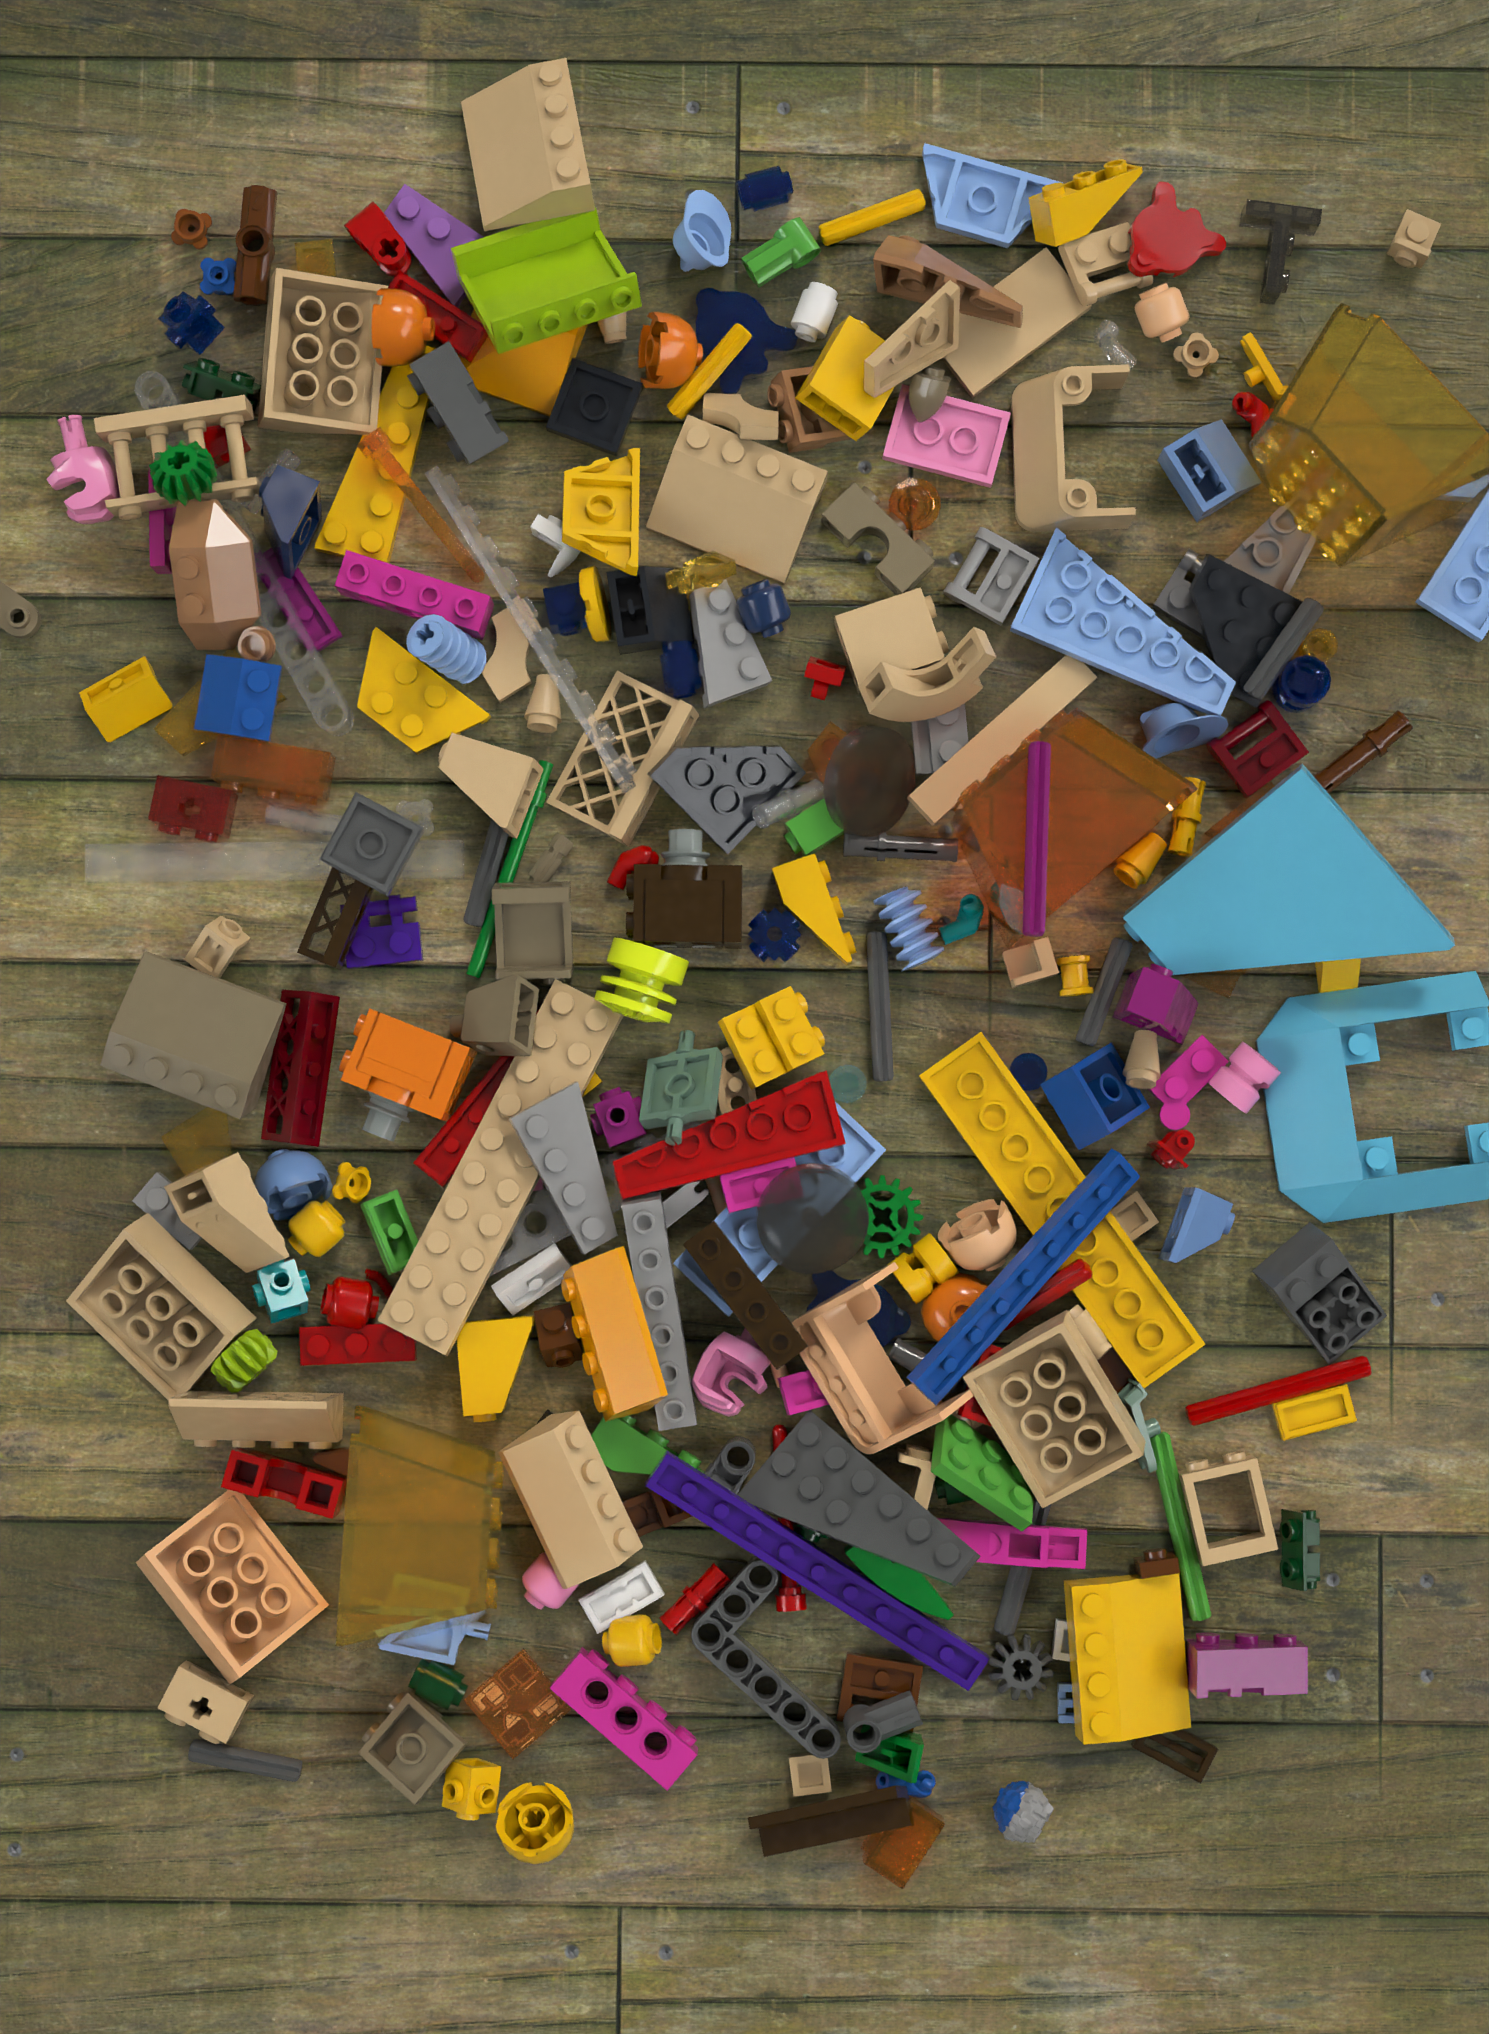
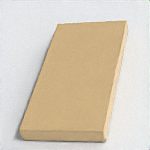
M1047 247L994 286L995 289L1023 305V323L1021 328L959 313L958 349L941 359L972 398L1059 334L1092 307V305L1084 307L1080 304L1069 275Z

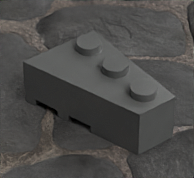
M449 341L409 365L413 373L407 377L418 396L425 393L432 404L427 409V412L438 429L443 426L446 428L452 439L446 442L457 462L464 459L468 466L509 441L505 432L500 430L491 414V409L486 401H483L471 376Z

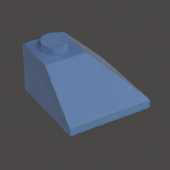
M1184 1187L1158 1259L1177 1263L1219 1241L1222 1234L1228 1235L1235 1218V1214L1230 1212L1233 1204L1199 1188Z

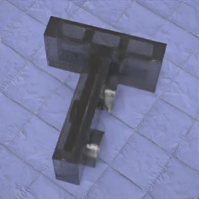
M1247 199L1241 211L1239 226L1269 230L1260 303L1274 305L1280 294L1287 292L1290 270H1284L1286 256L1291 257L1295 234L1314 236L1321 223L1322 209Z

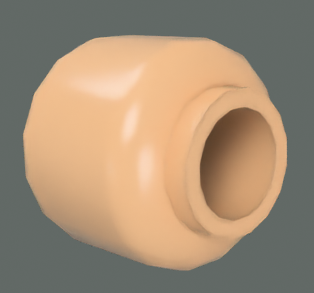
M1163 283L1139 294L1141 300L1135 304L1134 308L1146 337L1154 338L1159 336L1161 343L1182 334L1180 327L1186 324L1190 317L1178 288H1169L1167 283Z

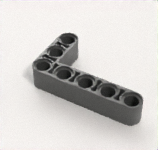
M756 1556L752 1557L709 1603L708 1608L696 1618L692 1627V1642L705 1657L812 1755L823 1759L832 1757L837 1753L841 1743L839 1728L835 1721L737 1632V1629L773 1591L778 1580L777 1569ZM760 1565L767 1567L772 1574L770 1580L762 1585L754 1583L749 1575L754 1567ZM733 1594L739 1595L745 1600L746 1606L741 1612L731 1613L724 1607L725 1599ZM710 1623L717 1626L720 1631L719 1637L711 1642L701 1639L698 1630L703 1624ZM733 1650H742L747 1654L748 1662L740 1668L732 1667L727 1662V1655ZM770 1676L776 1681L777 1687L773 1692L763 1694L756 1689V1681L760 1677ZM796 1702L803 1705L805 1713L800 1719L791 1720L785 1716L783 1711L789 1703ZM819 1729H828L833 1733L834 1739L826 1746H819L814 1743L812 1736Z

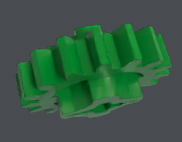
M884 1175L879 1176L878 1184L873 1185L869 1178H865L864 1184L866 1188L861 1190L853 1186L851 1189L856 1196L854 1200H843V1203L849 1206L850 1210L840 1214V1218L849 1220L850 1225L842 1231L844 1234L854 1233L855 1237L851 1245L855 1247L861 1242L865 1244L863 1254L867 1256L873 1248L877 1249L879 1258H884L885 1249H890L897 1256L899 1255V1244L902 1243L909 1248L912 1246L911 1241L907 1238L910 1233L920 1235L921 1231L913 1225L914 1221L923 1220V1215L914 1213L913 1208L920 1205L921 1202L920 1200L910 1201L908 1196L913 1190L910 1186L903 1191L898 1189L900 1185V1179L895 1178L891 1185L886 1184ZM888 1191L894 1195L888 1201H876L870 1193ZM869 1203L880 1210H884L886 1207L890 1209L891 1212L888 1215V1219L895 1228L894 1230L882 1223L877 1226L873 1224L872 1221L875 1219V1214L868 1205ZM859 1204L866 1210V1222L860 1228H858L856 1222V1211ZM903 1205H905L907 1211V1222L904 1229L898 1224V1211ZM876 1232H887L893 1240L880 1243L871 1241L869 1238Z

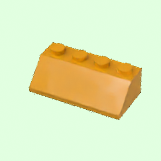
M624 1246L571 1266L563 1274L564 1279L561 1280L564 1299L567 1302H571L574 1316H572L574 1334L578 1339L581 1338L585 1353L582 1355L583 1366L587 1375H592L596 1388L593 1391L594 1404L599 1413L603 1412L605 1422L648 1411L668 1395Z

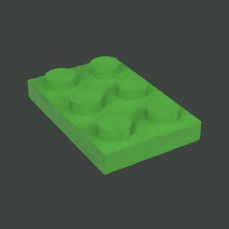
M952 1414L937 1423L931 1472L1020 1531H1024L1031 1525L1034 1494L1009 1453L1001 1448L997 1442L989 1440L971 1428L967 1422L959 1420Z

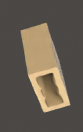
M921 587L834 617V626L857 693H861L858 687L881 661L901 669L917 670L936 664L945 658L944 654L949 653L943 631L936 632L932 618L937 617L930 595L924 597Z

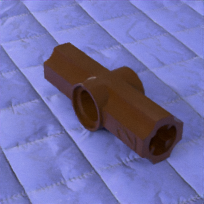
M251 185L250 187H244L240 229L235 238L238 253L233 298L236 302L252 306L267 304L271 262L275 256L273 237L278 194L276 190L265 186ZM252 241H264L260 250L256 252L247 251L248 245Z

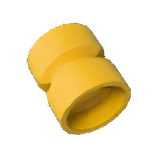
M930 1233L912 1245L913 1252L911 1254L903 1252L887 1264L896 1263L898 1269L892 1273L916 1305L933 1292V1284H943L959 1273L949 1256Z

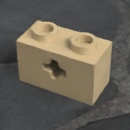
M186 1660L178 1667L158 1709L166 1712L164 1717L170 1722L179 1726H185L187 1723L200 1730L198 1734L203 1739L214 1744H219L220 1741L226 1744L233 1737L254 1695L233 1684H229L226 1680ZM203 1697L209 1700L207 1704L209 1710L205 1713L200 1710L201 1703L199 1701Z

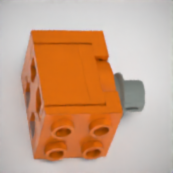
M370 1008L367 1015L361 1014L353 1031V1035L358 1038L353 1050L347 1049L344 1053L339 1071L343 1072L341 1081L369 1091V1096H371L369 1102L363 1104L370 1108L362 1130L394 1142L401 1122L410 1123L408 1115L415 1110L437 1119L448 1121L454 1112L477 1051Z

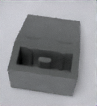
M1311 1222L1252 1270L1273 1300L1329 1365L1387 1316L1334 1241Z

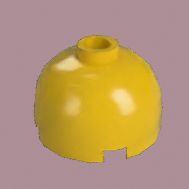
M531 1782L522 1784L511 1790L499 1804L497 1810L499 1815L496 1824L497 1834L507 1852L520 1862L530 1864L549 1862L560 1856L571 1842L574 1833L573 1809L565 1793L553 1784L545 1782V1786H533Z

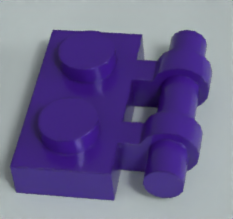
M397 894L389 895L386 900L369 901L346 957L348 969L424 961L420 923L404 922L405 912L418 911L416 896L401 898V895ZM345 904L340 905V913ZM390 914L392 925L371 927L370 916Z

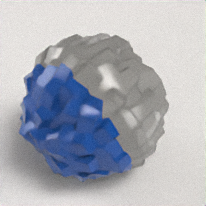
M1026 1781L1011 1782L1005 1789L1001 1788L997 1801L992 1807L995 1820L999 1825V1831L1003 1833L1004 1839L1021 1843H1034L1054 1810L1042 1790Z

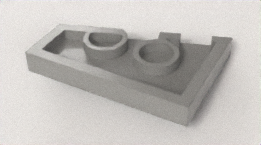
M724 579L694 590L689 595L694 638L698 640L700 661L698 662L699 676L703 677L705 694L702 696L704 709L765 687L771 683L772 678L751 633L745 629L736 600L727 580Z

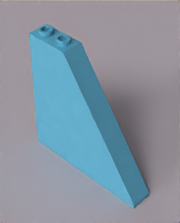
M1303 763L1128 908L1123 916V919L1126 921L1123 926L1128 934L1137 942L1142 939L1151 950L1148 953L1151 960L1156 965L1171 970L1173 972L1172 975L1450 950L1455 946L1454 937Z

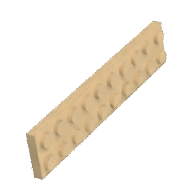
M557 979L554 980L536 1015L532 1055L514 1057L377 1321L446 1356L449 1355L540 1179L509 1118L574 1082H578L581 1095H583L623 1018L622 1014L612 1012L611 1009L600 1001L594 1000L593 997Z

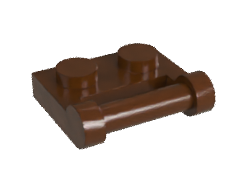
M847 1652L836 1721L843 1722L847 1710L855 1705L851 1704L853 1694L886 1700L910 1690L917 1705L923 1664ZM912 1728V1729H910V1730H907V1731H905V1732H906V1733H913V1729H914V1728Z

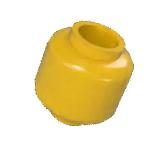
M325 1200L323 1203L310 1201L288 1221L289 1231L292 1234L288 1241L302 1256L309 1252L315 1257H321L344 1237L342 1226L346 1222L342 1215L328 1201Z
M630 1615L612 1620L608 1631H605L602 1636L604 1653L610 1655L612 1661L619 1667L650 1664L654 1660L655 1655L661 1652L662 1636L659 1625L653 1623L647 1615Z

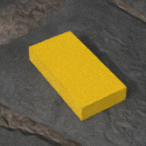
M1345 1383L1271 1404L1280 1438L1283 1441L1357 1421L1348 1385Z

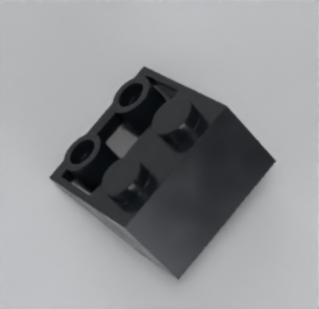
M642 566L638 567L637 576L629 575L621 570L606 572L620 655L694 644L683 568Z

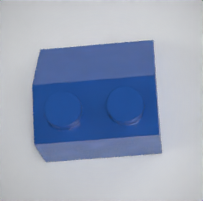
M206 654L194 729L270 742L282 666L241 658Z
M1112 1042L1040 1084L1049 1103L1055 1109L1066 1128L1067 1134L1073 1140L1078 1150L1111 1134L1150 1108L1140 1089L1126 1084V1077L1123 1075L1125 1064Z

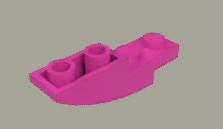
M936 1517L981 1556L976 1562L1041 1568L1085 1569L1086 1528L1029 1525L1024 1531H1020L1008 1522Z

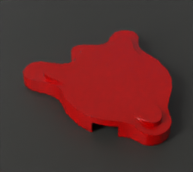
M1159 182L1152 191L1151 205L1139 213L1128 231L1131 234L1132 245L1129 248L1130 257L1127 265L1129 271L1137 277L1158 276L1160 272L1174 273L1173 277H1177L1191 269L1199 258L1220 255L1227 246L1226 240L1221 234L1209 231L1204 227L1201 214L1197 209L1189 208L1185 212L1180 211L1176 206L1174 187L1167 182Z

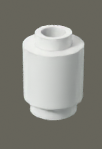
M811 282L808 289L803 290L791 321V326L796 330V336L809 342H816L817 338L823 339L826 337L838 305L836 301L838 293L836 290L818 282Z

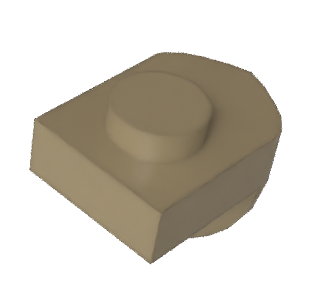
M929 365L912 376L909 387V402L918 422H924L932 417L942 406L946 398L951 377L944 376L945 370Z

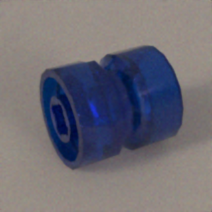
M1308 655L1296 657L1284 667L1273 683L1274 699L1280 707L1288 712L1300 713L1308 711L1321 701L1329 691L1331 684L1330 671L1325 663L1316 657Z

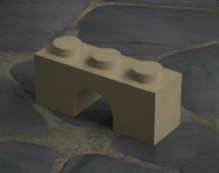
M853 482L822 513L821 523L847 548L858 538L865 535H873L880 538L886 545L887 555L876 566L874 575L895 595L911 591L933 569L935 561L931 558L933 556L932 550L921 539L918 538L914 541L905 532L907 527L897 515L892 512L887 515L878 506L880 503L878 497L868 487L864 486L861 489Z

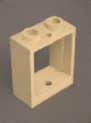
M1244 1450L1223 1454V1461L1208 1464V1459L1190 1461L1185 1463V1470L1178 1471L1199 1564L1202 1566L1278 1550L1258 1459L1252 1455L1246 1456ZM1247 1471L1261 1531L1207 1543L1194 1482Z

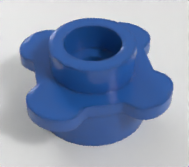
M205 258L200 264V268L203 271V281L200 283L202 292L206 295H211L212 293L232 295L235 285L234 272L236 271V261L232 258H226L224 261H214L212 258ZM221 273L222 278L216 279V274Z

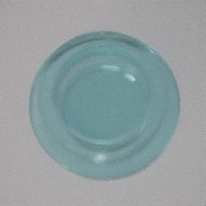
M840 1066L832 1072L829 1078L833 1096L840 1102H855L865 1093L867 1086L865 1075L855 1066Z

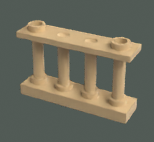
M239 395L94 418L96 434L105 443L109 442L110 445H113L120 498L105 500L106 508L114 516H119V519L131 520L142 517V512L177 507V502L170 505L164 497H160L156 492L135 495L128 444L132 442L133 438L146 436L151 441L154 462V453L165 452L166 438L169 437V433L184 431V433L188 434L189 444L197 441L202 449H205L203 432L207 430L206 427L221 425L226 430L232 481L213 483L212 493H202L201 499H217L218 501L231 499L232 502H248L253 500L254 495L259 494L261 482L256 477L248 478L241 426L244 425V421L254 420L252 404L247 397Z

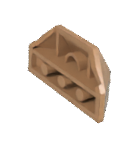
M191 499L186 506L178 501L169 544V553L179 624L197 650H233L238 645L242 632L252 627L261 616L253 541L241 526L223 510V506L217 499H201V502Z

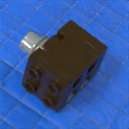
M669 830V851L661 853V857L664 858V864H634V874H627L626 895L628 901H633V912H626V935H628V938H633L634 942L653 948H723L725 946L728 949H742V865H707L706 859L710 857V854L702 852V830Z

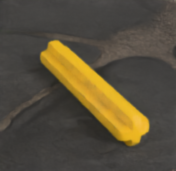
M920 189L909 191L820 224L818 229L819 236L825 246L837 243L923 211L926 205L925 198Z
M739 323L733 325L670 400L667 408L674 416L679 419L685 418L749 342L752 335L743 325Z

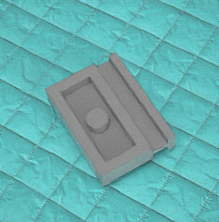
M965 703L943 715L911 722L915 776L933 774L968 743Z

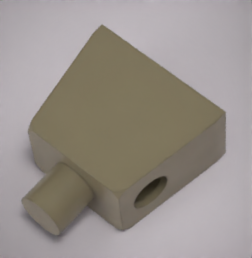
M516 974L471 990L466 995L464 1014L452 1016L450 1019V1031L455 1038H461L464 1044L483 1055L531 1056L539 989Z

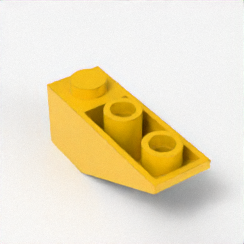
M1118 159L1105 163L1104 169L1097 172L1085 171L1075 174L1073 181L1068 183H1053L1042 187L1041 193L1028 197L1035 241L1057 247L1086 236L1143 173L1142 167L1127 164L1126 160Z
M814 853L773 867L772 875L784 908L846 966L852 964L851 955L857 953L850 932H842L838 919L843 918L844 914L838 897H830L826 883L832 880L825 860L818 862Z

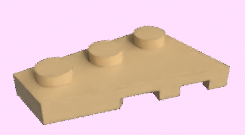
M949 280L864 360V391L876 398L958 349L960 287Z

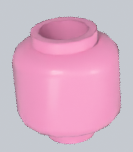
M545 1552L535 1559L522 1576V1583L527 1590L524 1594L525 1598L540 1610L544 1606L552 1609L560 1608L579 1585L563 1589Z

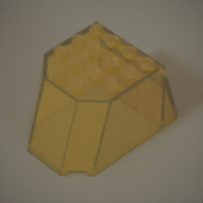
M1343 303L1336 307L1313 337L1248 444L1262 482L1268 489L1271 499L1277 505L1285 506L1287 511L1294 517L1296 526L1303 533L1312 535L1319 544L1321 553L1329 561L1335 562L1340 568L1455 516L1489 484V433L1380 316L1371 314L1364 318L1351 313L1350 306Z
M356 1405L354 1419H359L360 1431L359 1434L351 1433L335 1646L345 1651L356 1652L489 1618L490 1609H497L498 1586L496 1579H491L492 1570H499L501 1547L498 1538H494V1531L502 1530L503 1508L500 1498L496 1497V1488L503 1489V1461H497L496 1451L366 1406Z

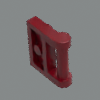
M1269 700L1260 704L1257 707L1258 711L1220 739L1215 737L1206 743L1210 754L1220 763L1245 798H1248L1309 753L1277 708ZM1266 723L1271 725L1274 732L1237 759L1233 758L1229 752L1230 749Z

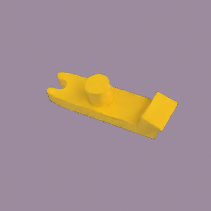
M1250 332L1243 336L1240 341L1246 355L1254 366L1243 373L1244 378L1250 387L1260 382L1264 383L1275 402V405L1270 410V415L1281 423L1286 416L1285 413L1293 405L1295 399L1287 393L1257 340Z

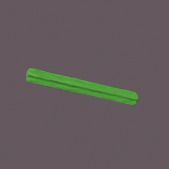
M1161 1432L1150 1438L1158 1468L1156 1470L1175 1556L1178 1557L1180 1578L1189 1616L1192 1621H1202L1211 1617V1611L1170 1435L1167 1432Z

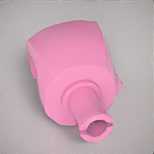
M69 415L70 421H67L66 417H62L57 421L61 429L66 451L50 459L55 470L47 478V481L54 490H60L71 484L85 481L86 487L83 491L75 493L64 501L68 509V517L80 524L109 521L114 515L106 508L105 500L120 498L116 464L105 448L97 446L88 447L81 415Z
M746 1328L741 1336L736 1335V1337L723 1332L702 1353L694 1371L691 1385L703 1407L728 1417L734 1416L741 1411L740 1408L745 1404L728 1389L729 1382L732 1379H739L758 1394H761L768 1388L762 1373L771 1362Z

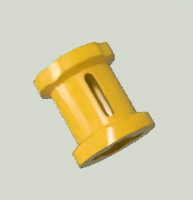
M1090 955L1056 958V964L1061 969L1062 989L1059 991V997L1093 994V987L1089 986L1087 963L1090 962Z

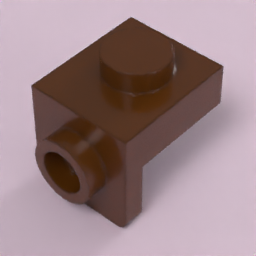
M571 1302L534 1311L540 1352L547 1367L563 1368L572 1365L575 1361L582 1360L583 1351L579 1339L575 1336L572 1328V1316H574Z
M1166 1548L1143 1551L1144 1556L1133 1557L1135 1572L1141 1579L1180 1573L1178 1557L1172 1552H1167Z

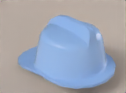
M695 190L687 198L683 220L674 231L672 239L674 248L680 256V268L686 272L693 268L705 270L712 265L723 267L728 263L731 239V222L728 213L713 194L705 190Z

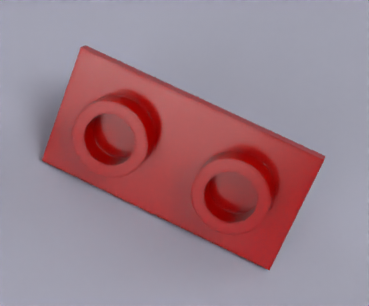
M1188 1130L1170 1131L1161 1141H1149L1147 1145L1153 1149L1150 1156L1165 1169H1186L1189 1165L1183 1159L1194 1147L1195 1138Z

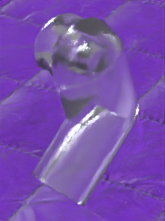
M1110 320L1102 321L1100 327H1095L1094 341L1110 362L1114 365L1129 364L1131 370L1135 366L1137 359L1115 339L1119 334L1118 326Z

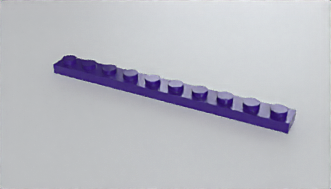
M666 1450L645 1482L646 1487L967 1691H969L988 1663V1654L914 1607L900 1601L867 1577Z

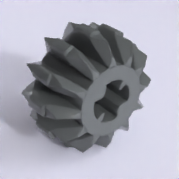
M1029 1634L1022 1636L1020 1645H1017L1014 1635L1007 1636L1011 1647L1006 1649L999 1642L995 1644V1649L1002 1656L989 1657L988 1663L998 1667L989 1673L991 1681L1001 1680L997 1686L1000 1694L1005 1693L1011 1687L1012 1700L1017 1701L1019 1699L1021 1690H1024L1028 1700L1034 1699V1693L1031 1689L1033 1686H1036L1042 1692L1046 1691L1047 1686L1040 1677H1053L1054 1672L1047 1667H1043L1051 1663L1053 1658L1050 1653L1040 1655L1045 1647L1041 1640L1035 1642L1030 1647L1031 1637ZM1018 1659L1021 1663H1023V1659H1027L1026 1665L1029 1670L1024 1675H1022L1021 1671H1018V1675L1014 1674L1016 1670L1013 1667V1663Z

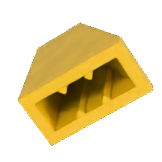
M534 1315L465 1322L457 1338L463 1417L473 1416L474 1422H487L497 1420L496 1413L505 1411L535 1325Z

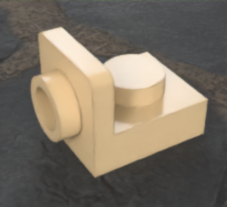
M1407 209L1403 214L1386 254L1394 257L1395 262L1401 266L1421 269L1431 253L1430 249L1441 223Z
M219 916L205 925L184 960L198 971L221 978L237 951L248 943L250 937L242 931L238 923Z

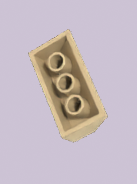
M580 1411L551 1414L498 1452L563 1589H568L618 1567L643 1547Z

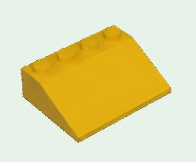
M1179 1573L1141 1579L1136 1574L1064 1580L1075 1736L1083 1745L1121 1742L1191 1728Z

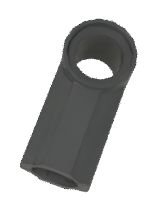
M910 1690L871 1706L854 1705L847 1710L843 1719L848 1744L859 1753L871 1752L879 1746L882 1740L923 1724ZM862 1724L871 1726L868 1731L863 1733L854 1731L857 1726Z

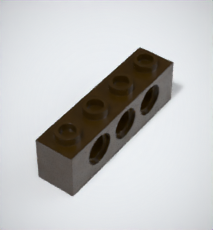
M713 1221L683 1244L776 1370L809 1346L717 1222Z

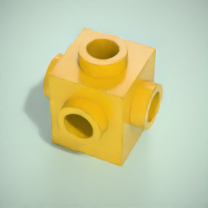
M479 1758L455 1759L446 1769L442 1807L455 1811L456 1817L463 1820H478L480 1814L496 1813L501 1766Z

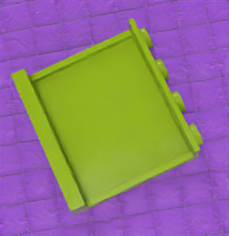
M596 208L595 211L526 223L451 248L457 278L498 354L642 307L637 275L635 272L627 274L600 230Z

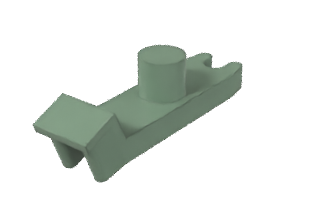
M1129 1378L1127 1380L1129 1383L1118 1393V1396L1146 1441L1144 1455L1138 1458V1462L1142 1470L1146 1468L1147 1472L1151 1473L1158 1470L1150 1438L1160 1434L1161 1428L1155 1418L1144 1421L1140 1402L1148 1393L1140 1383Z

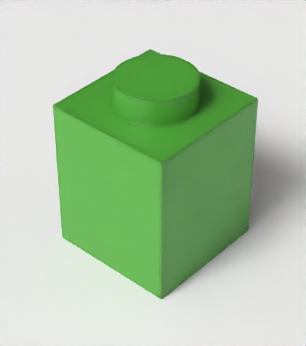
M823 798L786 822L785 828L788 833L783 835L795 855L801 851L805 857L816 853L844 835V828Z

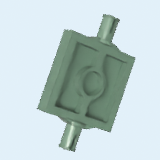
M690 1030L679 1033V1044L676 1051L666 1056L649 1058L647 1060L639 1122L644 1129L667 1126L665 1142L669 1145H676L675 1142L677 1145L681 1144L683 1125L686 1123L716 1117L723 1055L718 1047L702 1050L693 1049L696 1035Z

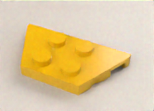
M640 448L629 449L627 456L613 461L605 457L594 461L589 466H578L564 471L562 542L633 576H637Z
M374 628L357 708L417 755L433 748L437 743L444 740L448 741L451 733L460 735L461 732L479 723L483 724L489 721L491 718L489 713L380 629Z

